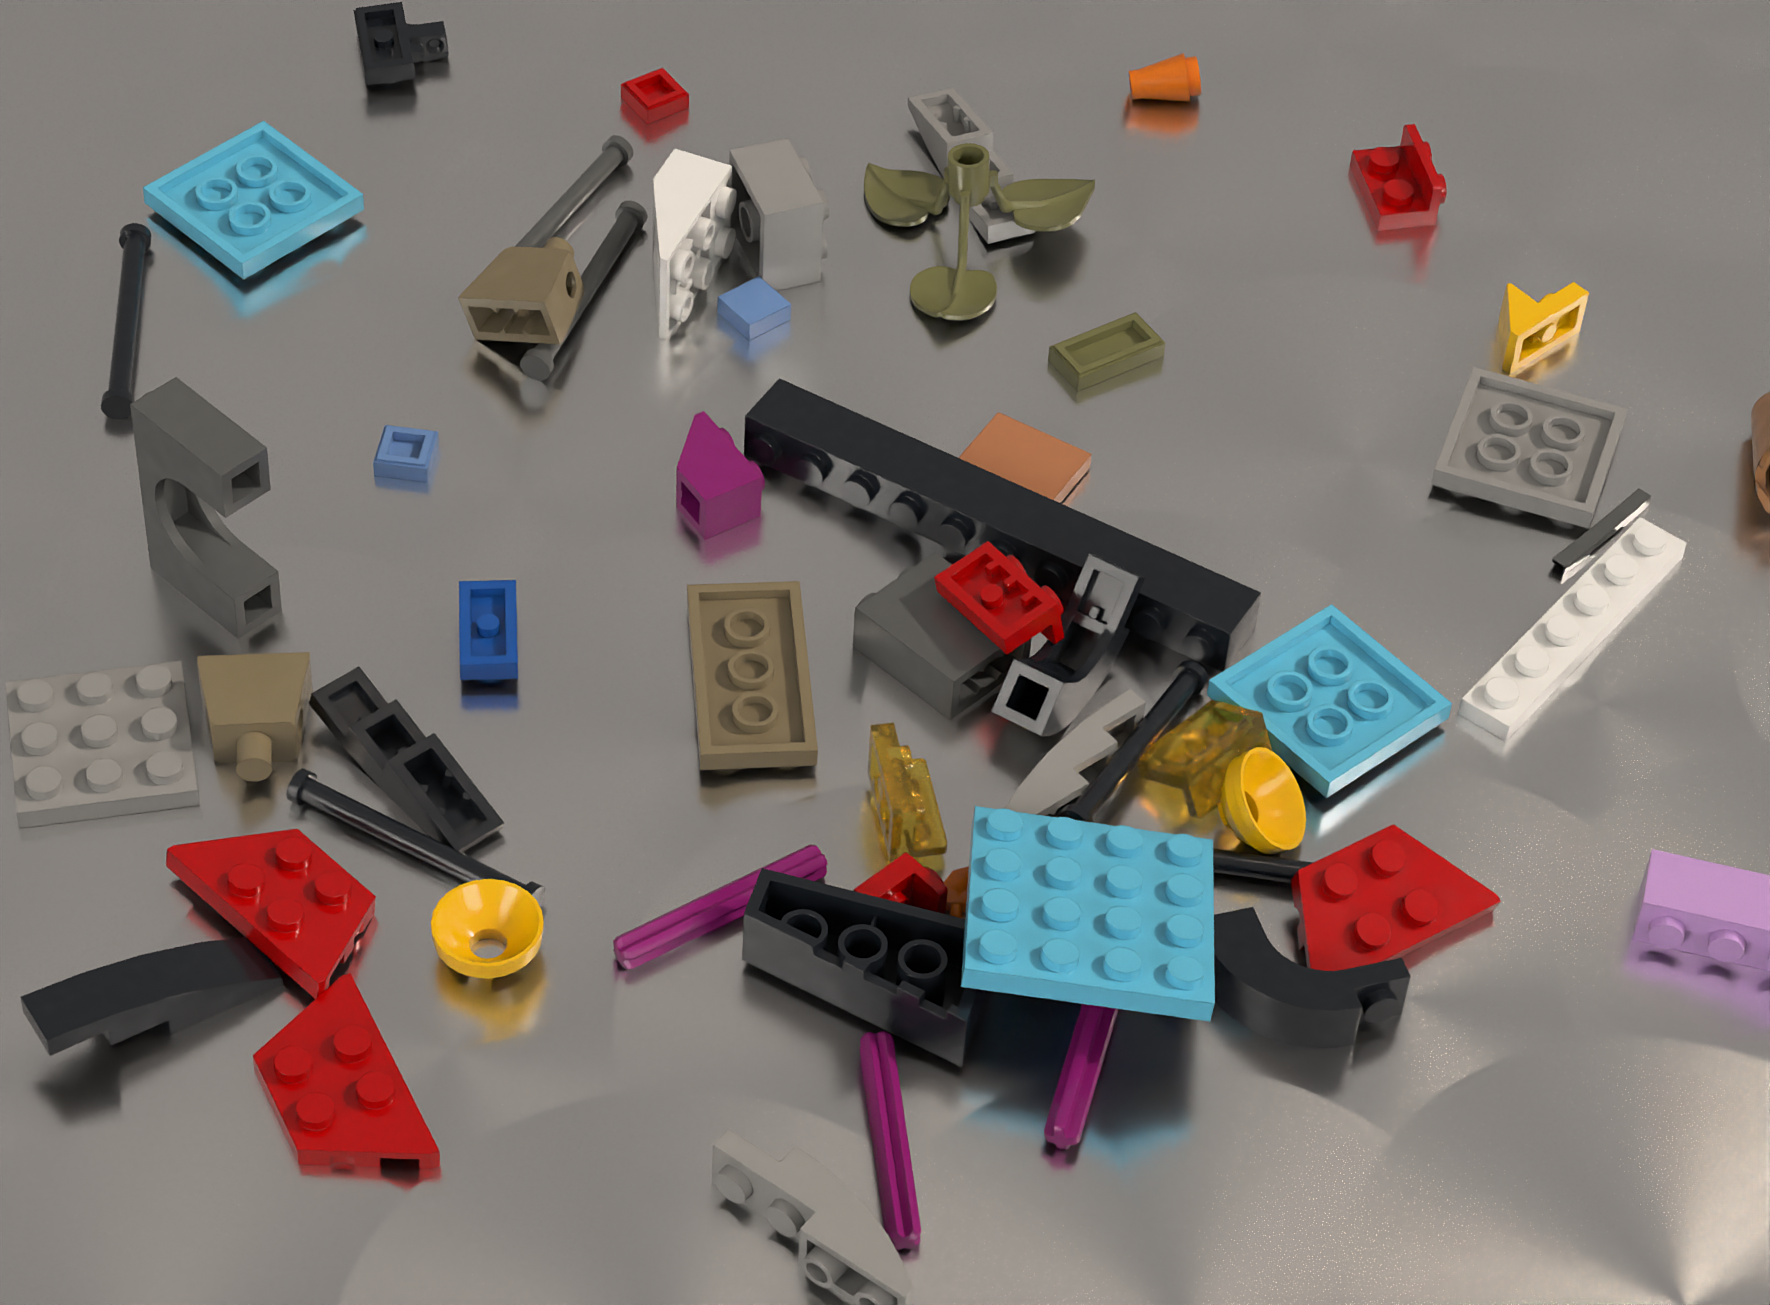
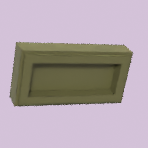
M1134 312L1049 346L1048 361L1078 392L1164 357L1166 343Z

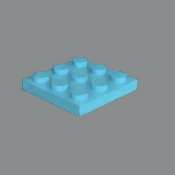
M265 121L256 124L143 187L146 205L242 279L249 277L364 210L363 193Z
M1332 604L1211 678L1207 691L1209 698L1271 751L1276 753L1287 765L1326 798L1449 719L1452 703Z

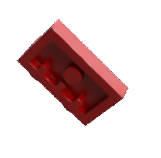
M1415 124L1404 125L1400 146L1352 151L1350 168L1378 231L1436 225L1439 205L1445 203L1446 182L1441 173L1437 174L1432 163L1430 145L1427 141H1422Z
M989 541L934 576L937 592L1006 655L1038 633L1043 634L1053 644L1064 639L1061 621L1064 609L1055 592L1046 585L1040 587L1028 577L1024 567L1017 558L1010 554L1005 556Z

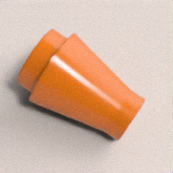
M1184 53L1146 67L1128 71L1132 100L1154 99L1190 102V97L1201 95L1200 72L1196 56L1185 57Z

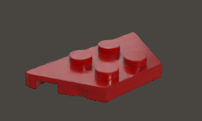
M1394 824L1299 869L1291 879L1294 907L1300 915V923L1297 927L1299 949L1305 950L1307 968L1323 971L1344 970L1400 958L1494 911L1501 902L1496 893Z
M299 829L173 845L166 852V867L315 999L329 987L332 973L339 962L345 963L354 948V938L365 930L375 913L376 896Z
M351 973L338 978L253 1054L254 1071L299 1165L330 1166L337 1162H346L354 1167H380L381 1158L419 1159L420 1169H433L440 1166V1151Z

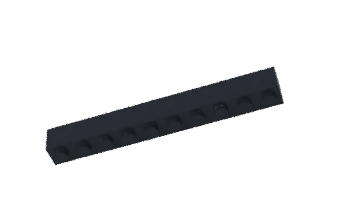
M779 378L745 415V456L963 555L969 554L989 541L1005 556L1010 554L1017 558L1024 567L1028 577L1040 587L1048 586L1055 592L1058 598L1067 602L1071 597L1089 554H1097L1146 577L1124 627L1140 634L1146 639L1153 640L1180 652L1197 662H1202L1223 672L1229 667L1255 632L1261 592Z

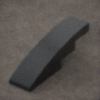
M359 666L311 693L309 705L346 751L373 781L433 839L462 853L503 828V820L437 735L433 733L426 737L397 699L388 704Z
M246 937L199 942L142 954L80 973L20 998L24 1015L49 1056L101 1033L105 1035L110 1045H114L161 1023L164 1024L170 1035H173L283 986V977L270 958Z

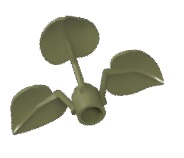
M965 143L957 145L949 151L948 166L944 168V179L926 172L892 170L868 163L864 177V196L870 212L881 222L894 226H916L924 222L929 213L940 214L943 207L948 204L950 195L960 205L956 269L936 266L919 272L911 281L910 298L915 307L932 317L961 321L969 320L985 313L994 304L997 296V283L991 273L984 270H966L969 208L981 204L991 189L1000 210L1005 213L1013 212L1014 222L1018 226L1040 232L1058 231L1071 226L1080 218L1095 190V179H1027L1011 183L1001 190L998 183V172L996 170L990 171L988 150L978 144Z

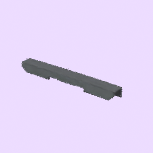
M1638 488L1602 520L1554 556L1552 562L1555 564L1559 563L1564 567L1562 576L1586 559L1595 548L1600 546L1621 527L1624 528L1650 505L1652 496Z

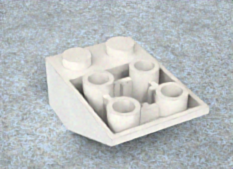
M678 149L672 151L653 178L652 259L659 337L666 340L679 321H686L692 309L693 299L700 289L706 290L713 278L715 266L721 258H728L736 237L735 229L730 228L731 214L737 198L736 189L731 188L732 166Z

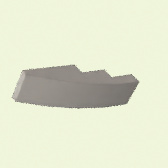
M954 88L908 97V108L943 178L944 168L948 166L949 151L957 145L973 143L981 145L988 150L990 171L996 170L998 172V183L1001 190L1014 183V173L993 150V132ZM991 189L981 204L969 208L970 221L988 244L1035 233L1034 230L1018 226L1014 222L1013 212H1002Z
M1130 688L1088 716L1049 750L1018 786L1004 809L1057 817L1065 806L1075 804L1142 721L1146 702Z

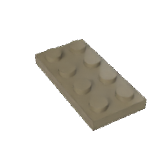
M800 581L687 585V611L700 770L817 766L818 746Z

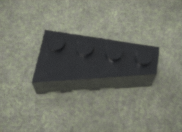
M764 868L761 869L744 912L742 960L960 1067L963 1066L988 992L987 990L961 987L965 919Z

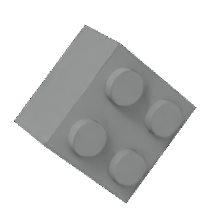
M789 138L730 149L729 165L732 166L731 188L737 191L735 207L731 214L730 228L736 231L735 244L753 278L760 276L776 291L820 282L821 259L827 258V243L823 233V220L829 218V203L824 190L815 187L811 179V171L807 159L804 156H798Z

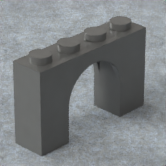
M175 377L130 404L150 567L239 639L282 611L278 570L241 542L226 527L216 511L226 518L271 490L267 447Z

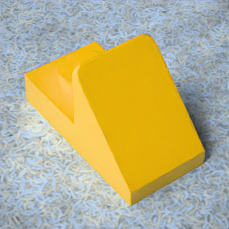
M1572 282L1556 293H1549L1539 302H1536L1516 286L1508 283L1505 288L1499 315L1502 369L1510 375L1578 333L1581 328L1589 292L1575 282Z

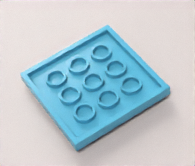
M975 806L971 824L961 987L1210 1022L1215 1005L1213 839L1199 838L1188 834H1170L1135 829L1125 825L1114 826L1078 821L1068 817H1050L1015 812L1004 808L993 809Z

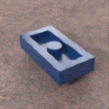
M516 580L459 581L460 680L518 679Z

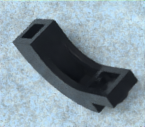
M1089 554L1061 617L1064 639L1056 644L1047 640L1033 656L1013 659L991 712L1040 736L1056 734L1068 726L1096 693L1115 662L1130 629L1124 626L1146 577L1097 554Z
M1253 907L1214 915L1215 1002L1221 1009L1245 1027L1273 1040L1291 1045L1313 1048H1338L1354 1045L1359 1023L1367 1021L1372 1023L1382 1022L1392 1016L1402 1014L1411 978L1402 958L1337 971L1311 969L1289 960L1275 949L1267 938Z

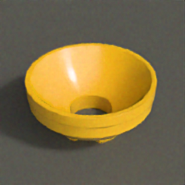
M1263 747L1253 748L1235 757L1229 763L1221 788L1222 797L1217 804L1224 826L1230 828L1238 840L1245 842L1250 847L1264 854L1283 853L1297 847L1305 833L1306 811L1301 790L1290 768L1276 753Z
M496 879L473 880L450 890L437 903L431 919L432 940L439 957L447 966L458 973L475 978L502 977L526 966L538 952L544 930L543 914L537 900L520 886ZM483 939L498 940L506 947L501 955L488 959L478 957L471 951V947Z

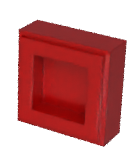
M664 68L621 83V98L646 124L689 108V94Z

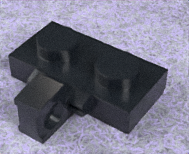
M402 2L359 7L353 10L366 85L390 84L402 80L416 79L414 63L422 60L429 62L449 56L448 40L443 21L408 24L405 20Z

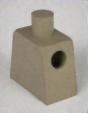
M551 237L542 248L511 246L504 249L461 293L458 299L475 340L561 344L584 296V285L574 261L572 246L562 238Z
M310 652L197 656L201 699L214 760L220 764L236 763L237 775L244 780L255 782L270 776L272 762L293 761L298 758L311 708L309 701L311 693H313Z

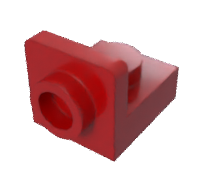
M907 852L853 890L943 914L946 911L948 889L937 872L929 867H923Z

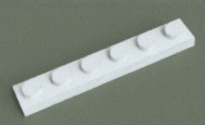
M1639 517L1461 698L1458 714L1506 742L1683 558L1687 543Z

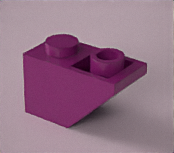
M705 411L694 415L677 464L676 507L706 540L761 516L762 491L765 489V480L759 466L754 461H748L736 448L729 432L724 428H719Z

